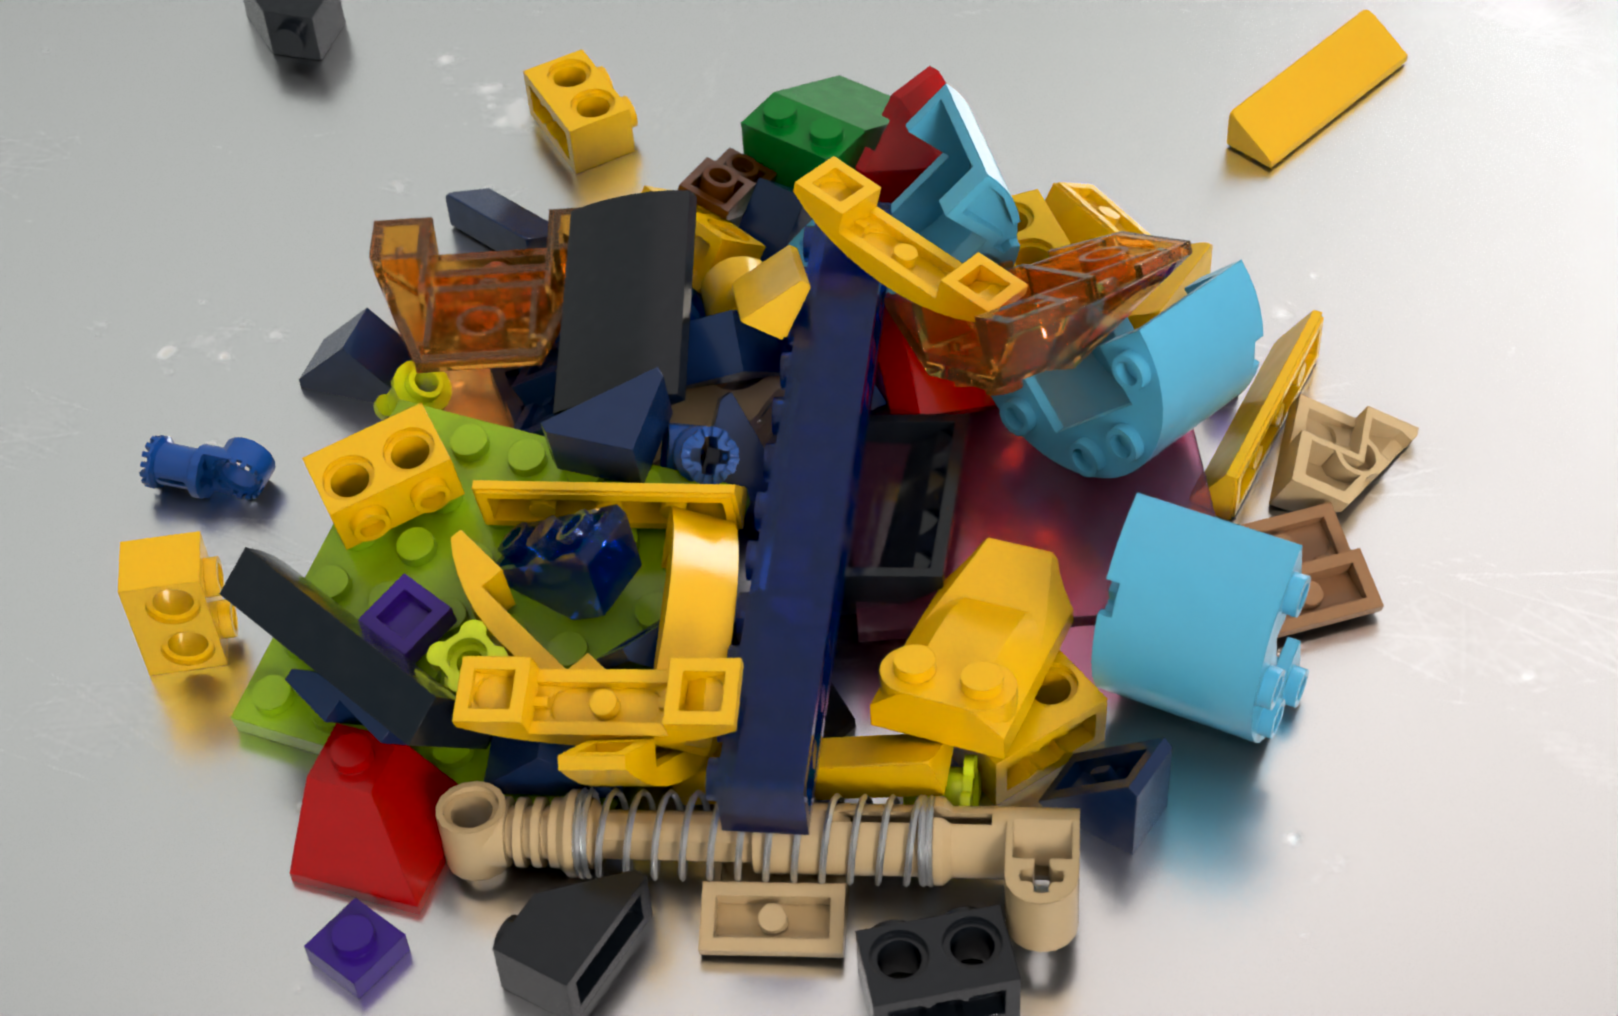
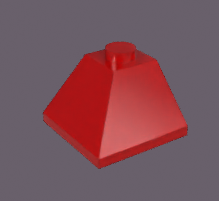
M336 723L306 777L289 873L292 881L420 915L446 863L436 820V805L440 797L451 787L458 785V783L408 745L380 743L370 731Z

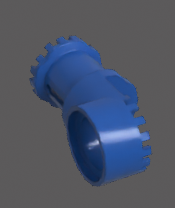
M669 422L662 439L660 466L677 470L680 475L692 482L720 484L725 481L728 475L735 473L740 460L738 454L739 447L730 439L728 432L714 426L708 427ZM705 437H709V447L719 450L720 458L718 463H708L706 473H702L703 460L701 455H704V449L701 448L704 445Z
M155 435L145 445L149 452L142 451V457L147 458V462L141 461L140 467H144V469L139 473L143 477L141 482L145 484V487L153 489L163 488L166 485L188 490L191 497L199 499L210 498L216 491L229 494L230 496L234 495L238 499H242L246 495L245 499L251 500L252 498H258L275 471L276 464L273 456L265 447L247 438H231L224 447L203 444L198 448L175 444L169 436Z

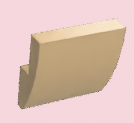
M714 861V880L703 881L698 942V952L700 955L844 958L849 901V885L846 883V875H826L825 883L821 884L818 882V875L798 874L797 882L793 884L790 882V874H770V881L765 883L762 881V873L754 872L752 862H742V880L736 882L734 879L735 862Z

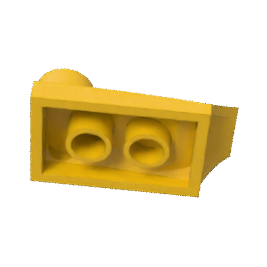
M988 537L945 579L944 587L937 591L905 645L890 652L882 660L879 669L880 687L870 703L871 725L1005 759L1073 623L1074 609L1065 591L1060 575L1058 558L1054 553Z

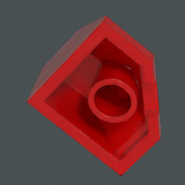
M931 66L927 67L891 95L882 113V116L890 121L882 133L876 149L873 150L865 147L855 167L857 172L881 187L877 206L884 211L943 153L908 132L905 125L947 84L939 70Z

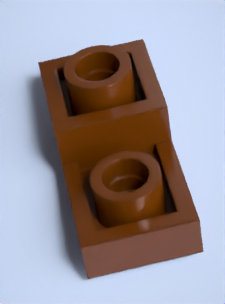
M729 147L716 161L707 157L679 184L678 190H690L697 196V205L725 220H733L745 213L759 177L775 182L778 173L758 163L752 157Z

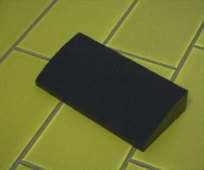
M667 190L629 194L592 203L571 211L553 408L554 415H558L656 367L660 369L664 376L671 405L685 401L697 196L690 190Z
M969 414L845 415L809 572L815 616H840L883 610L922 598L944 587L969 435Z
M244 548L219 593L222 597L408 746L467 749L488 748L492 735L457 728L453 724L452 717L456 695L287 563L261 550Z

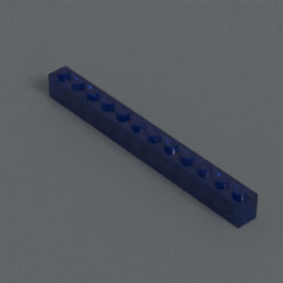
M878 202L877 206L892 216L891 203ZM816 223L815 226H805L803 258L804 262H808L807 267H804L811 288L788 333L789 346H793L792 352H782L780 386L782 390H785L784 397H774L772 405L773 435H777L776 443H766L764 449L763 476L764 481L769 482L768 490L757 491L755 498L754 522L756 531H760L759 541L749 540L746 548L745 574L747 581H751L750 591L739 592L737 598L736 629L738 633H742L740 645H730L727 652V658H741L744 663L737 730L716 736L717 742L722 743L720 757H709L706 769V798L708 801H717L722 831L809 835L846 583L845 576L849 563L888 295V287L881 284L848 258Z

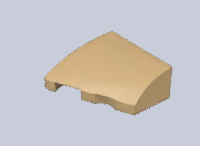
M1300 394L1288 409L1269 504L1286 510L1297 511L1331 502L1335 513L1342 512L1417 437L1419 428L1370 406H1367L1355 418Z

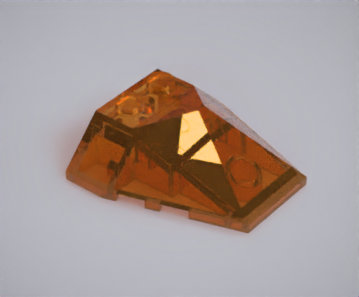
M581 207L549 209L547 248L439 255L432 217L374 221L369 251L370 264L416 373L542 365L561 329L571 211Z
M1120 231L1048 250L1049 258L1033 264L1023 263L1014 267L1012 260L997 263L1028 284L1026 294L1014 303L974 316L975 322L955 319L936 313L897 293L884 297L886 310L928 375L953 381L956 387L973 386L984 389L985 393L990 396L1004 395L1021 389L1023 387L1022 379L1044 371L1074 369L1193 252L1190 240Z

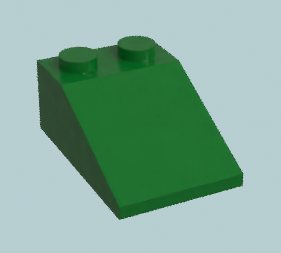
M841 75L775 91L741 122L743 153L777 172L776 183L794 188L795 181L833 156L855 170L865 147L873 150L876 149L881 135L890 121L883 117L882 113L891 96Z

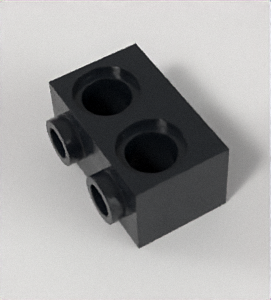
M1000 904L981 908L961 906L946 912L944 915L911 921L891 919L880 922L872 928L855 931L858 973L868 1016H1020L1021 977ZM975 958L984 962L978 965H968L960 961ZM894 972L912 974V976L902 979L892 978L888 975Z

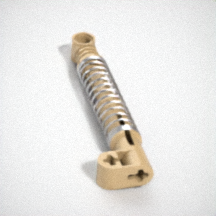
M481 781L463 782L451 787L440 797L436 805V820L447 865L453 874L461 879L471 881L488 880L500 875L513 864V861L518 868H527L531 862L535 868H545L549 861L552 868L562 869L570 878H581L583 880L586 877L590 880L594 875L598 878L604 877L606 859H623V872L633 870V859L651 860L650 872L651 878L654 881L659 878L660 860H677L678 877L682 882L687 878L688 861H707L706 878L708 881L714 880V861L735 862L734 879L736 882L742 880V862H752L754 872L762 873V881L765 883L770 881V874H790V882L793 884L797 882L798 874L818 875V882L821 884L825 883L826 875H846V883L849 886L853 884L854 876H874V884L877 887L882 883V876L902 877V884L905 887L910 884L911 877H918L919 884L923 888L926 885L930 888L933 886L944 887L952 878L1004 879L1005 923L1009 936L1016 944L1031 951H1056L1071 942L1076 936L1079 926L1080 808L955 806L945 796L934 797L931 795L927 797L925 794H921L915 800L914 805L901 804L898 797L894 794L888 798L886 804H873L872 799L866 793L861 796L858 803H845L844 798L839 793H836L829 803H818L816 797L810 792L804 796L801 802H790L789 797L782 791L774 798L773 802L762 801L758 793L753 791L745 799L742 812H738L733 795L725 790L718 797L714 811H711L706 795L702 791L697 790L690 797L684 811L679 795L670 789L663 795L658 810H656L651 794L643 788L635 795L629 809L624 794L617 788L607 795L603 805L600 802L598 793L592 787L589 790L585 787L583 789H571L564 797H554L550 804L547 797H537L533 803L530 797L520 796L515 802L512 796H504L496 786ZM615 795L618 796L622 809H609ZM642 796H645L649 810H637ZM670 796H672L675 802L676 810H665ZM697 797H700L704 811H693ZM725 797L728 799L731 812L721 811ZM755 798L754 812H749L752 800ZM1035 880H1050L1049 892H1035Z

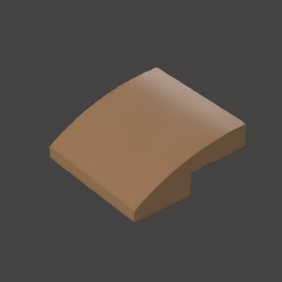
M1331 502L1241 525L1302 545V574L1311 576L1308 595L1297 618L1286 615L1277 638L1382 611L1384 604L1360 548L1350 549Z

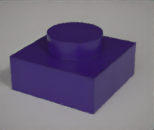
M405 573L358 619L415 664L424 656L429 647L437 642L457 622L454 612L449 605Z
M356 897L304 945L309 962L358 999L410 951L406 934Z

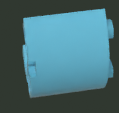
M945 84L905 124L908 132L943 153L885 212L962 263L980 252L1008 272H1011L1020 249V244L1017 240L1018 223L1021 222L1018 209L971 108L956 90ZM812 219L788 245L798 248L811 286L807 296L815 318L820 320L833 342L850 347L867 348L865 315L887 292L894 296L899 294L881 284L848 258Z
M1242 259L1204 275L1184 288L1187 293L1185 297L1141 327L1134 329L1125 312H1119L1087 326L991 391L989 394L1000 409V417L1005 427L1011 433L1023 436L1033 447L1052 461L1084 477L1117 478L1139 469L1240 395L1251 383L1257 372L1260 362L1254 359L1255 342L1264 336L1263 320L1256 290Z
M1137 492L1123 525L1106 579L1112 581L1108 590L1109 600L1105 609H1101L1097 614L1091 655V670L1094 684L1099 689L1254 743L1261 742L1265 737L1272 739L1280 724L1285 705L1294 708L1298 706L1309 675V669L1300 667V640L1287 637L1280 656H1277V637L1286 615L1296 618L1300 615L1311 583V576L1302 574V545Z

